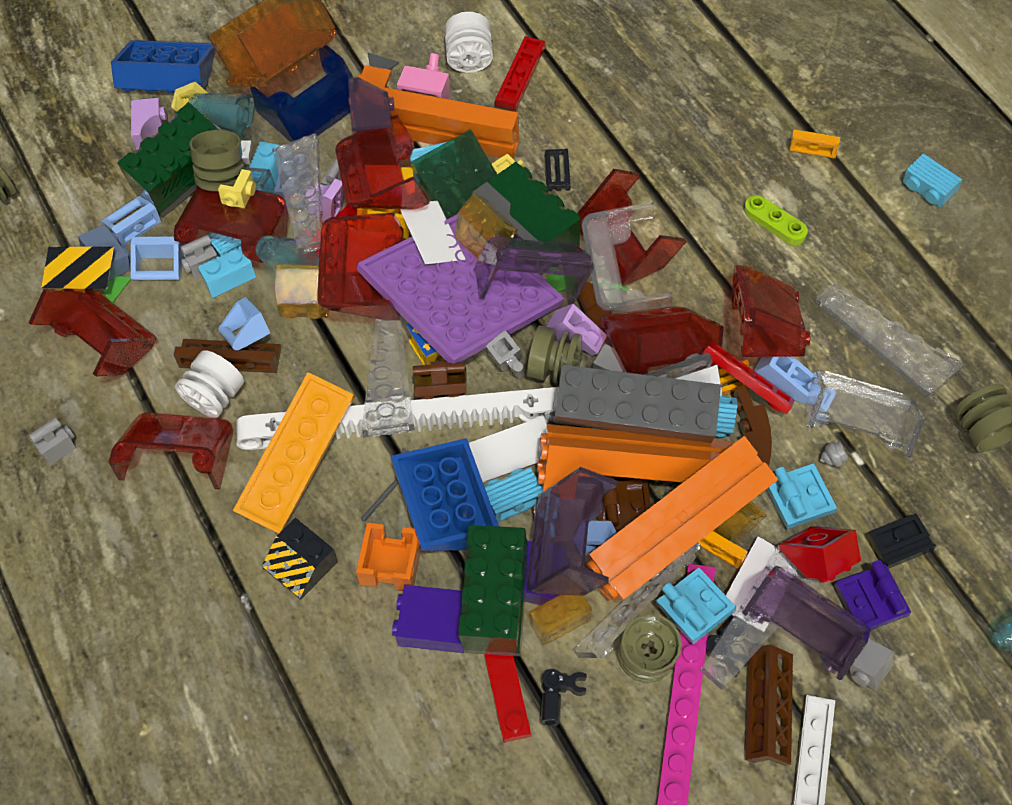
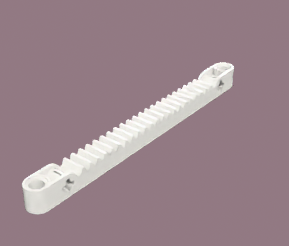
M559 387L354 405L349 407L335 436L337 439H340L342 433H345L346 437L350 438L352 432H355L357 437H360L362 431H365L367 436H371L373 430L379 436L383 429L390 435L394 428L400 434L405 427L408 433H411L413 427H416L421 432L423 426L432 431L433 425H437L438 429L442 430L444 424H447L448 428L452 429L454 423H457L459 428H462L464 422H467L469 427H472L474 421H477L479 426H482L484 420H487L489 425H493L494 419L503 424L505 418L510 423H513L515 417H519L523 422H528L544 416L546 423H551L555 421ZM286 412L246 415L238 418L237 446L244 450L266 449Z

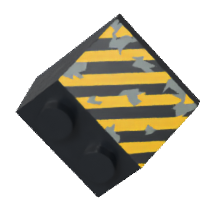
M295 517L276 536L262 564V568L301 600L338 563L334 549Z

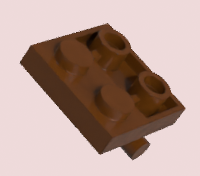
M446 361L430 362V365L413 366L415 397H421L422 399H433L436 395L458 397L467 391V370L464 362L452 364L446 363Z
M603 475V483H595L598 521H611L616 532H619L651 507L647 479L614 482V476Z

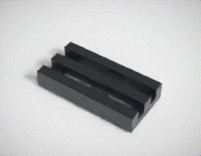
M568 149L545 150L548 191H552V188H556L557 191H561V188H566V191L571 190ZM550 155H554L556 182H552ZM559 155H564L565 181H561Z

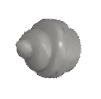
M832 441L825 446V451L822 452L820 458L822 463L826 462L828 465L839 467L843 465V462L848 461L841 441L836 443Z

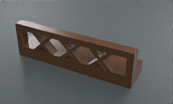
M183 339L181 347L175 346L174 357L179 368H191L192 362L199 353L206 350L223 357L238 371L277 373L281 345L251 343L240 350H234L227 341Z
M771 644L749 650L746 760L752 763L770 760L783 766L791 765L793 654ZM778 658L783 660L782 672L778 666ZM778 684L782 690V699L777 693ZM777 712L782 719L781 727L776 720ZM776 740H778L781 746V755L776 753Z

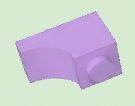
M159 98L131 101V137L136 150L140 148V143L145 138L151 137L156 133L158 127L164 123V120H167L166 108L161 106Z
M335 178L331 185H321L318 183L314 190H309L304 200L306 203V213L328 224L342 209L344 182Z
M574 304L556 310L546 326L556 329L558 341H560L565 331L570 332L569 343H571L575 333L581 334L582 349L591 356L598 354L607 337Z

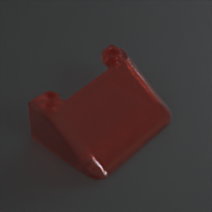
M398 115L339 141L336 145L335 151L345 198L351 208L416 210L430 204L428 196L422 191L414 177L404 180L399 160H406L411 157L414 142Z
M394 213L336 216L324 221L321 227L317 301L323 309L385 321L400 320V313L394 308L392 302L386 299L382 300V295L357 271V264L403 241L404 229Z
M673 306L602 316L601 323L627 373L648 375L649 367L689 361L694 362L697 369H706L712 365L706 361V356L702 354L711 341H714L721 347L723 343V325L685 307Z
M144 412L133 420L113 446L108 463L118 480L124 481L129 462L133 459L136 448L194 453L192 456L194 468L200 473L208 474L214 489L220 490L234 430L232 424L225 419Z

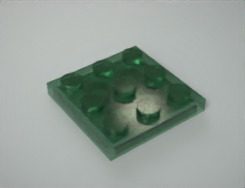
M471 129L410 163L430 199L438 201L446 220L469 208L474 210L472 192L497 175Z

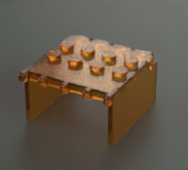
M261 0L207 37L231 74L226 79L228 86L242 85L248 87L250 85L251 87H264L283 73H290L299 67L298 63L301 61H308L315 57L317 50L336 37V31L333 29L335 26L320 0Z

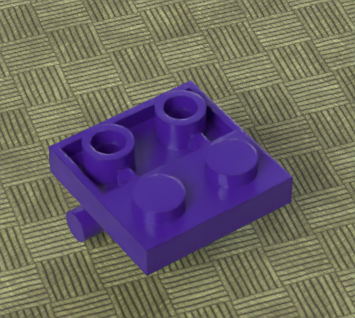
M881 560L871 564L873 569L836 581L834 585L858 634L908 617L911 614V610L887 565H883Z

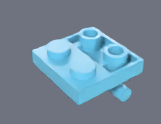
M814 463L790 472H786L784 467L777 468L774 471L779 480L768 487L767 491L786 529L836 512L837 507Z
M699 567L677 585L673 586L671 583H667L662 589L665 594L656 600L658 607L693 645L736 611V606Z

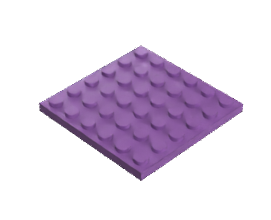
M470 208L444 221L445 225L449 224L454 234H447V236H451L456 240V244L449 246V248H455L457 245L460 247V250H457L455 253V258L458 261L451 260L450 262L425 264L413 237H410L357 264V271L448 363L452 364L462 362L485 349L486 345L506 330L510 335L562 306L565 299ZM462 251L466 260H460L457 254Z

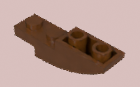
M746 385L735 387L734 397L737 398V412L741 419L739 424L743 433L742 437L745 436L758 452L757 456L769 467L772 438L764 404L753 405Z

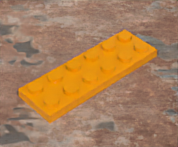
M308 372L233 511L279 534L288 524L354 400V394Z

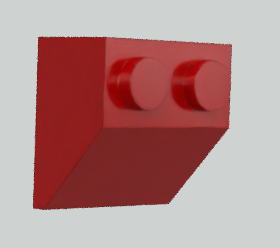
M811 526L779 544V549L806 578L818 579L819 582L833 581L835 576L851 570L852 566L861 561L856 530Z

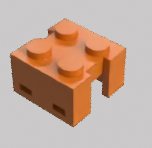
M366 524L356 569L360 585L377 587L379 583L394 584L395 590L400 591L404 590V585L414 586L421 548L413 528L403 527V538L400 540L387 538L385 526L382 524Z

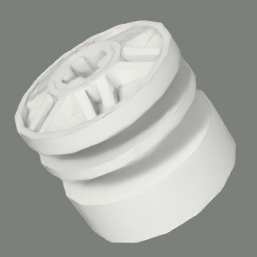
M461 12L447 20L444 28L448 64L453 69L465 73L477 72L486 68L493 59L491 28L487 18L480 13Z
M205 350L201 351L190 366L192 371H185L182 379L177 381L175 389L180 397L191 407L206 416L217 418L222 413L223 408H226L229 403L227 397L230 398L236 395L244 384V379L230 362L213 352Z

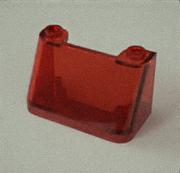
M197 186L175 224L174 241L181 243L192 242L198 237V229L240 239L241 250L244 256L250 260L264 263L286 242L288 204L279 195L255 190L254 195L250 196L245 209L235 206L230 207L222 204L219 191H208Z
M734 265L731 305L732 310L738 309L740 314V334L743 335L742 357L805 356L806 346H810V331L805 330L799 307V291H795L794 286L751 267Z

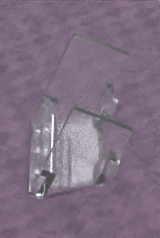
M654 202L591 213L582 221V231L597 305L602 310L633 314L671 307L672 292L644 297L643 293L638 289L623 290L614 245L624 243L630 238L631 222L652 219L654 217Z
M823 370L814 371L804 412L807 427L813 428L815 426L821 428L823 425H828L829 422L877 435L883 441V446L893 450H897L899 447L905 456L911 457L925 421L924 415L913 398Z

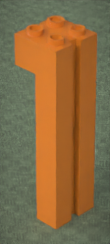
M365 65L362 74H358L355 91H351L349 97V104L353 108L352 119L355 120L356 130L432 145L454 141L455 148L458 150L499 158L508 154L514 160L519 145V119L517 112L391 89L387 86L392 74L391 70Z
M547 424L546 433H541L539 448L541 449V457L537 459V483L542 484L544 495L575 497L578 473L683 483L734 444V442L713 440L712 443L614 430Z
M745 436L582 559L585 563L582 566L591 579L598 578L602 584L599 589L608 601L613 600L614 603H617L627 598L779 480L768 465L760 460L757 456L758 452Z

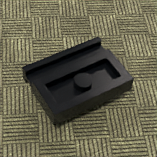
M917 513L870 531L867 535L879 559H882L888 569L934 551L936 548V544L932 543L929 538L930 535Z

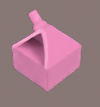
M430 53L429 65H426V69L404 66L397 83V90L450 100L449 73L439 72L440 67H437L439 54Z

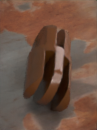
M590 282L580 283L577 286L576 294L586 316L602 331L609 330L613 326L615 319L601 289Z

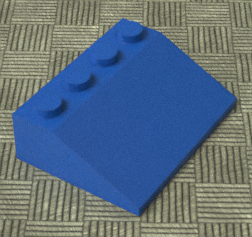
M130 40L111 61L114 88H122L123 91L144 89L145 92L166 90L167 93H175L176 89L196 82L204 89L208 84L216 51V43Z
M467 438L391 456V461L421 551L467 550L469 525L499 526Z

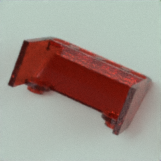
M613 168L577 214L581 220V235L611 280L617 285H628L662 270L687 241L685 238L659 235L651 246L645 250L625 221L632 210V201L627 192L641 176L637 172Z
M44 288L28 322L30 325H50L54 328L56 334L63 337L77 335L101 354L93 372V375L96 377L124 375L153 348L157 340L153 333L105 296L90 289Z

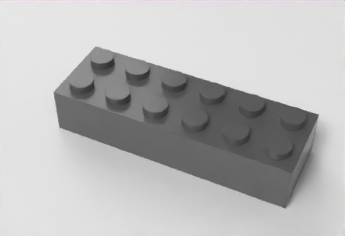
M562 364L554 423L712 443L717 431L721 384Z

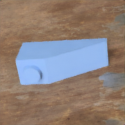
M781 346L763 354L754 371L794 400L821 413L827 412L836 395L835 391Z

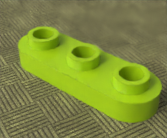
M754 195L746 200L744 212L748 218L790 245H800L806 240L808 229L803 222L762 196Z

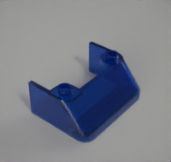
M322 40L317 41L322 68L327 75L293 98L286 92H276L267 98L254 85L250 87L256 112L296 146L306 145L353 111L352 105L349 104V97L351 91H355L356 80L344 59Z

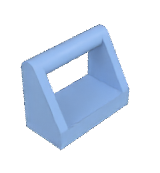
M138 196L100 222L118 237L121 247H124L131 242L132 237L141 236L161 223L155 206L148 200ZM141 206V209H139L138 211H136L120 223L114 225V223H116L117 221H119L120 219H122L123 217H125L126 215H128L129 213L133 212Z
M132 237L131 279L180 280L183 266L180 260L184 259L181 251L183 244L180 237ZM141 258H174V270L139 271Z
M246 297L235 303L218 328L219 333L234 350H240L270 334L261 312ZM242 327L236 336L232 333V331Z

